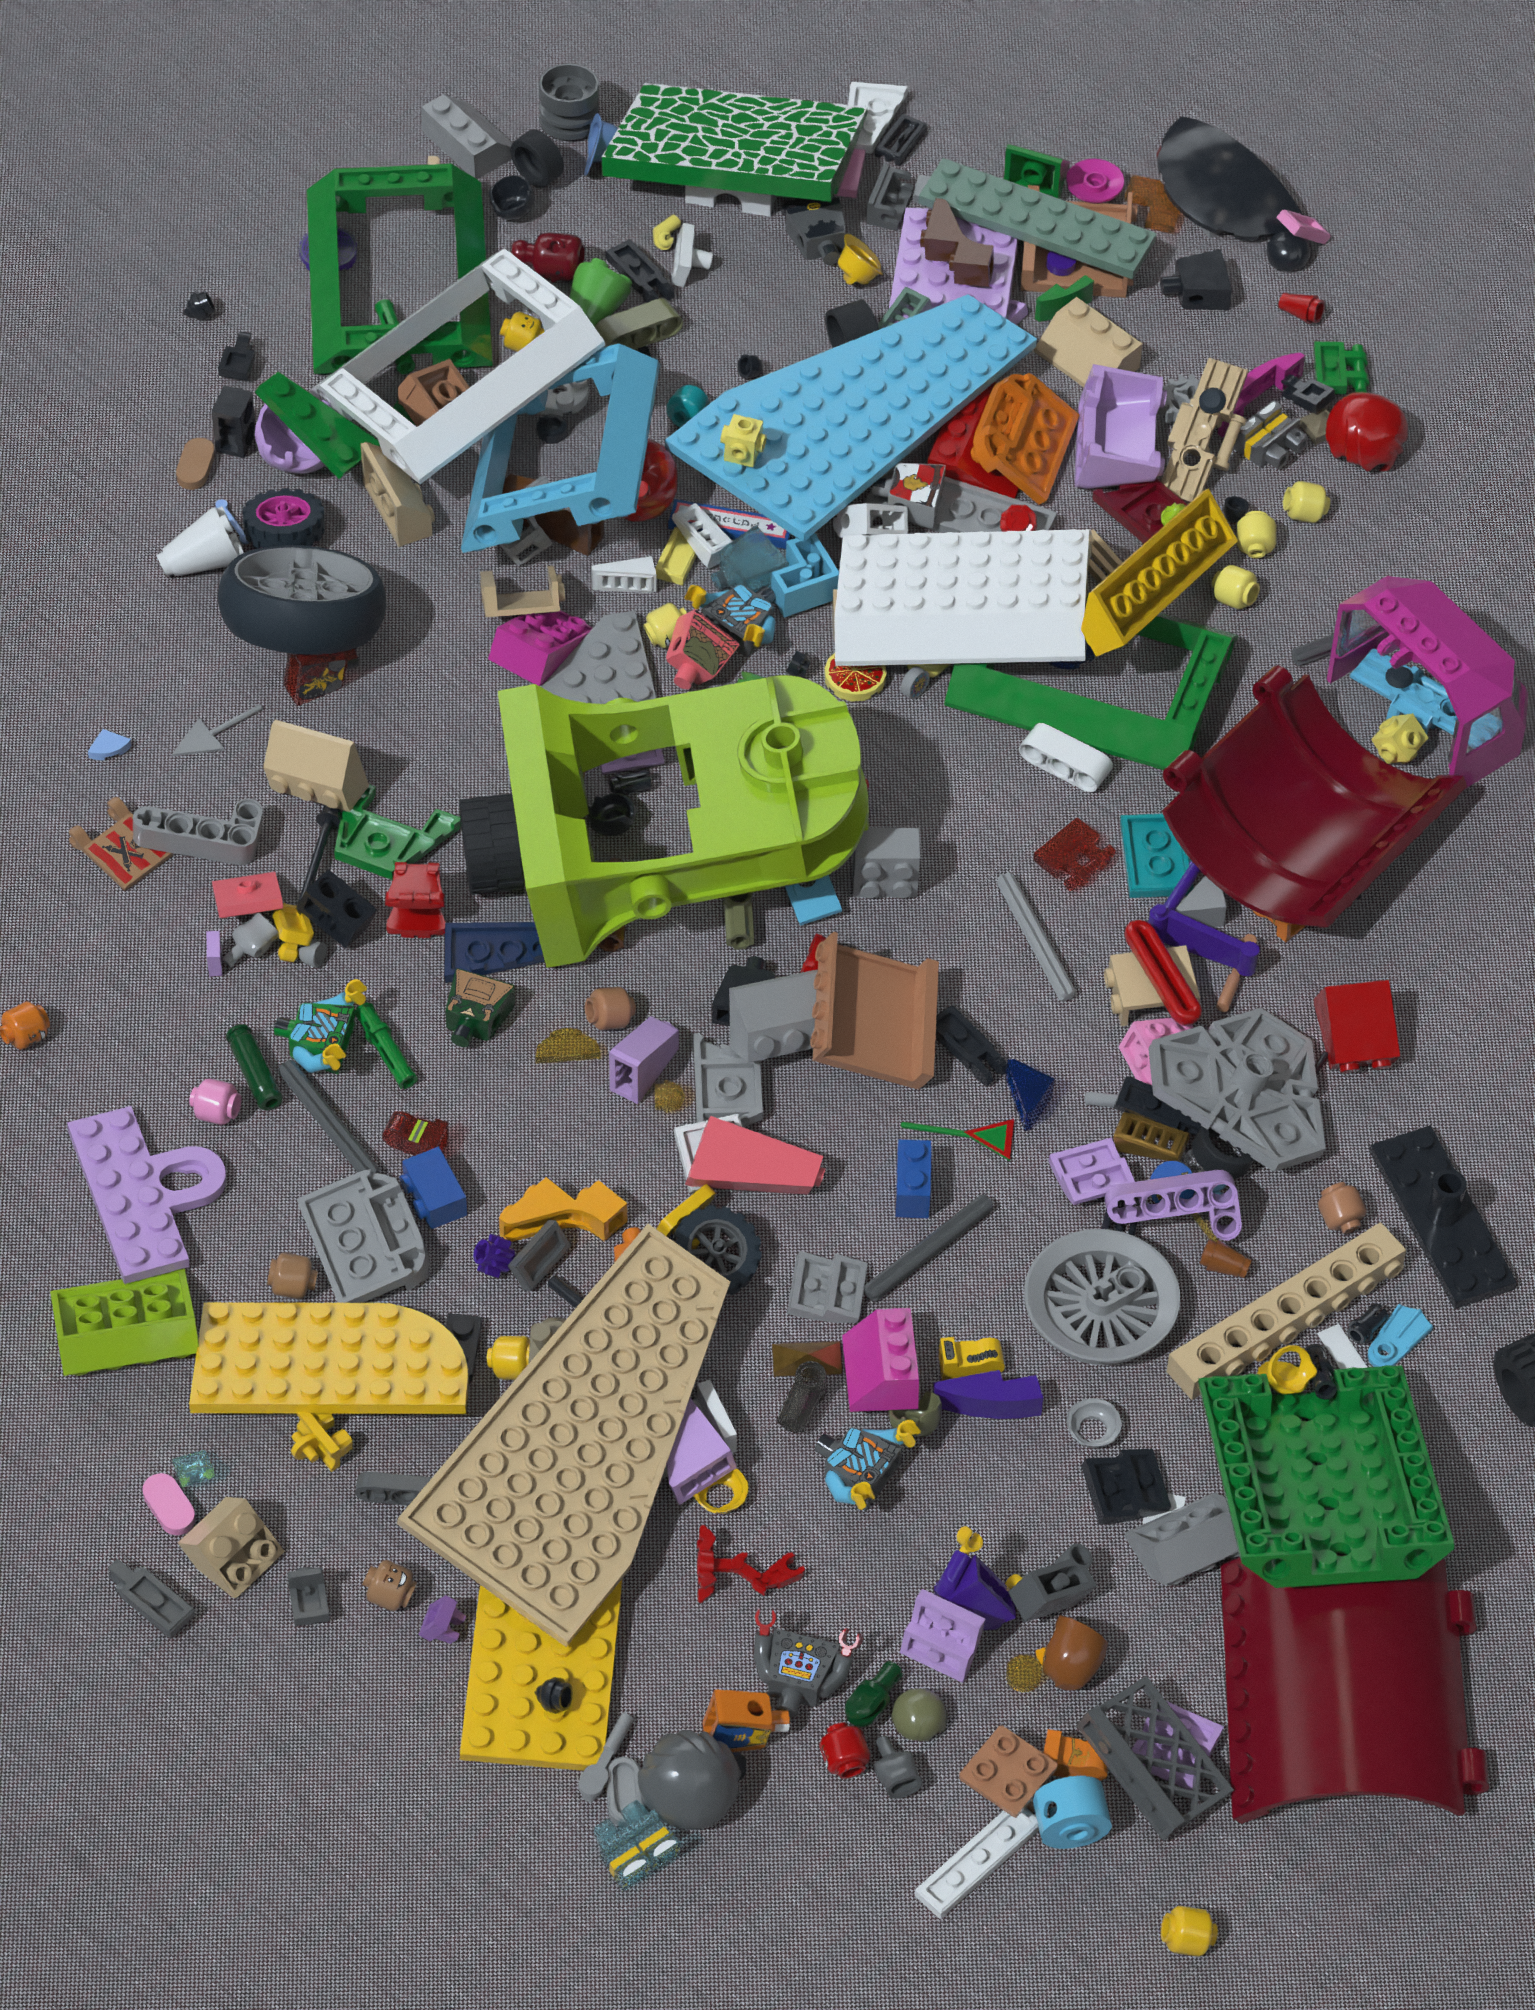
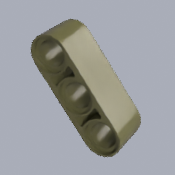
M660 298L605 317L597 323L595 328L605 341L604 347L620 343L635 350L676 335L683 327V319L667 299Z

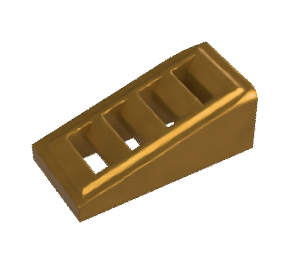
M1123 1112L1114 1132V1142L1118 1152L1180 1162L1190 1138L1187 1132ZM1142 1135L1146 1136L1145 1140L1141 1139ZM1156 1138H1160L1158 1145L1154 1144ZM1169 1140L1174 1141L1171 1149L1166 1148Z

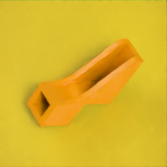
M545 1177L537 1185H531L523 1197L514 1205H508L501 1212L499 1217L500 1237L511 1242L530 1238L548 1220H555L561 1229H584L595 1234L605 1242L628 1221L627 1202L599 1180L590 1188L585 1187L574 1200Z

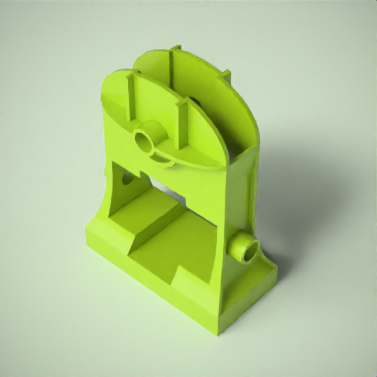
M789 675L770 676L640 702L630 698H616L606 704L568 700L552 694L537 684L498 691L525 886L547 968L585 961L602 940L622 926L639 918L657 919L663 917L675 906L820 879L841 867L857 848L863 832L869 830L867 784L861 768L859 739L853 720L848 712L847 704L845 701L839 702L829 691L810 680ZM676 746L684 786L697 784L701 806L686 810L693 853L634 862H595L585 819H581L589 814L583 772L622 757Z

